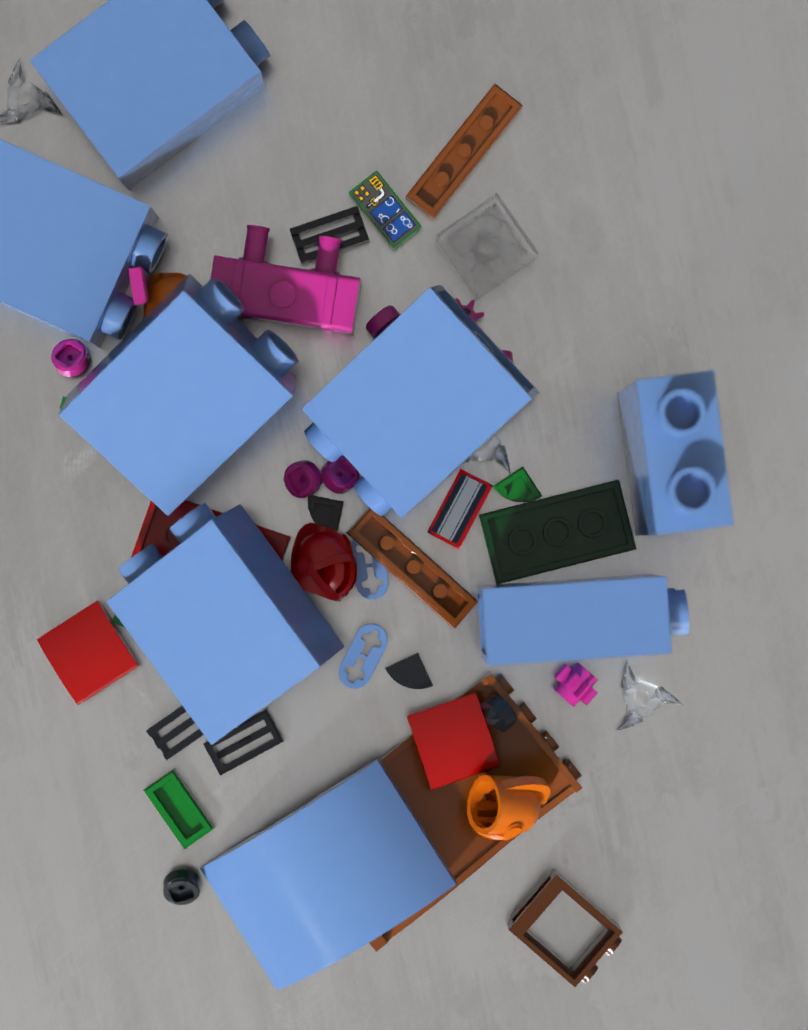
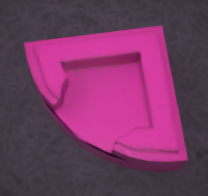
M142 267L129 268L134 305L148 303L149 295L147 288L149 283L147 272Z

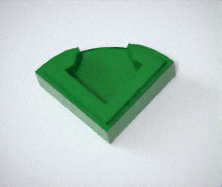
M523 466L493 486L501 496L514 502H530L542 497V494Z

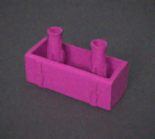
M247 225L243 257L235 259L214 255L211 278L215 277L227 285L244 305L245 310L237 319L247 318L319 329L327 333L339 332L354 335L362 281L359 277L340 275V272H336L342 239L319 236L315 268H311V270L268 264V261H264L270 228L257 225Z

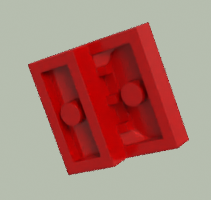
M98 600L37 639L56 674L78 705L139 666L126 641L117 632L106 610Z
M476 693L407 716L431 790L500 767Z

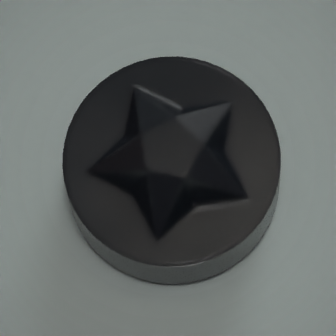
M491 695L481 704L486 722L490 726L506 732L516 723L514 710L500 696Z
M175 870L164 878L163 894L170 903L186 905L198 898L200 882L195 873L189 870Z

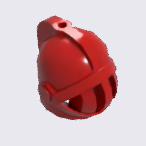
M308 523L299 530L291 553L290 572L303 590L333 601H341L349 594L356 583L357 562L353 556L350 541L345 534L320 524Z

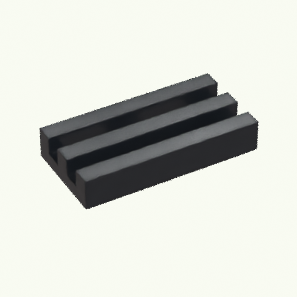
M358 205L290 228L301 264L316 260L318 250L305 254L304 248L319 243V236L337 237L358 229L359 236L342 241L339 252L369 242ZM354 217L355 222L302 240L300 239L299 235Z
M183 706L146 730L148 735L155 741L157 748H160L166 760L204 735L198 729L171 749L168 747L167 742L195 723L190 717L163 737L158 733L160 729L186 712Z
M266 709L244 721L211 745L209 741H206L203 745L221 776L284 742V738L280 734L275 721H273L269 710ZM262 720L265 721L266 726L216 752L215 745ZM271 732L273 739L223 765L220 760L221 758Z

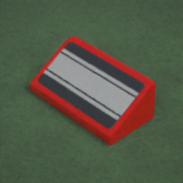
M460 469L427 533L460 549L493 485Z

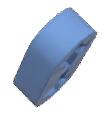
M352 540L351 549L357 562L356 587L358 592L367 599L375 600L382 597L388 588L387 569L373 557V563L366 564L364 553H357L356 546L359 544ZM368 567H373L375 577L378 579L382 578L383 585L377 587V593L371 594L369 588H363L362 581L368 579Z
M366 624L359 629L339 668V678L345 686L357 689L365 686L370 680L388 642L387 634L380 625ZM372 630H376L379 632L378 639L382 643L380 647L373 646L367 656L362 653L366 642L361 638L362 634H370ZM361 657L365 659L361 671L365 673V677L363 679L356 678L352 682L348 680L349 673L345 671V667L347 665L354 666L358 658Z

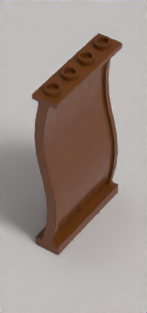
M488 672L481 680L456 698L476 693L481 706L491 695H497L503 698L514 710L516 723L506 732L500 731L486 722L500 767L431 790L412 734L380 759L382 765L454 876L457 884L405 921L369 942L376 952L386 945L392 937L457 888L517 837L515 836L509 840L488 839L479 835L469 824L467 800L470 789L479 776L488 774L543 777L550 787L551 794L546 804L541 806L537 820L574 792L582 789L577 781L582 776L569 759L563 763L554 751L559 746L547 731L540 735L532 725L537 718L523 702L517 706L509 696L514 689L502 674L495 678L491 672ZM485 794L482 800H488Z

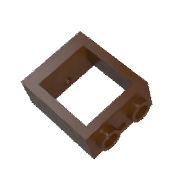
M555 869L552 870L507 923L508 930L574 987L580 981L586 983L592 978L598 969L596 963L604 954L609 956L617 949L622 941L619 936L623 933L620 926ZM562 890L605 927L572 967L528 930Z

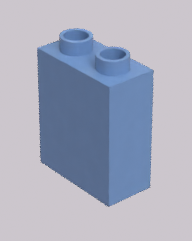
M109 0L30 60L128 190L265 88L261 71L257 66L270 57V54L258 35L245 20L233 29H228L213 9L224 0Z
M0 139L1 304L101 348L107 334L121 340L127 332L137 309L133 298L125 295L130 284L128 269L142 267L147 273H152L163 253L168 234L155 228L159 217L151 206Z
M190 273L68 394L59 412V416L167 516L293 397L296 375L290 369L298 362V358L292 349L273 331L267 329L257 339L237 319L245 308L240 299L227 285L219 279L212 277L202 286Z
M442 285L429 287L302 408L305 414L313 421L304 430V433L313 447L327 460L335 462L340 456L344 455L360 472L362 477L354 483V488L368 507L380 516H384L390 509H393L403 518L540 392Z
M714 370L635 380L618 392L635 535H660L734 525Z
M206 503L189 512L170 527L171 532L177 538L180 545L163 557L156 546L151 544L118 568V571L128 585L106 601L211 745L314 672L345 647L241 504L217 517Z
M641 574L477 586L481 653L487 666L672 653L671 636L687 635L689 631L688 603L685 590L667 588V576Z

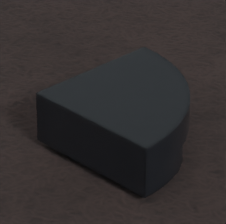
M314 495L308 496V509L313 521L316 524L338 531L344 501Z
M418 653L385 667L390 677L404 687L425 689L433 686Z

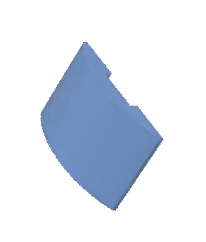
M379 758L322 792L312 801L263 831L255 833L200 867V870L276 990L294 984L353 953L405 921L457 884L454 876Z

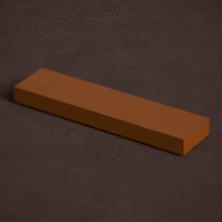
M494 83L407 193L406 199L434 220L520 112L523 105Z
M370 507L364 511L346 532L452 629H455L477 604L478 601L387 518L378 515Z

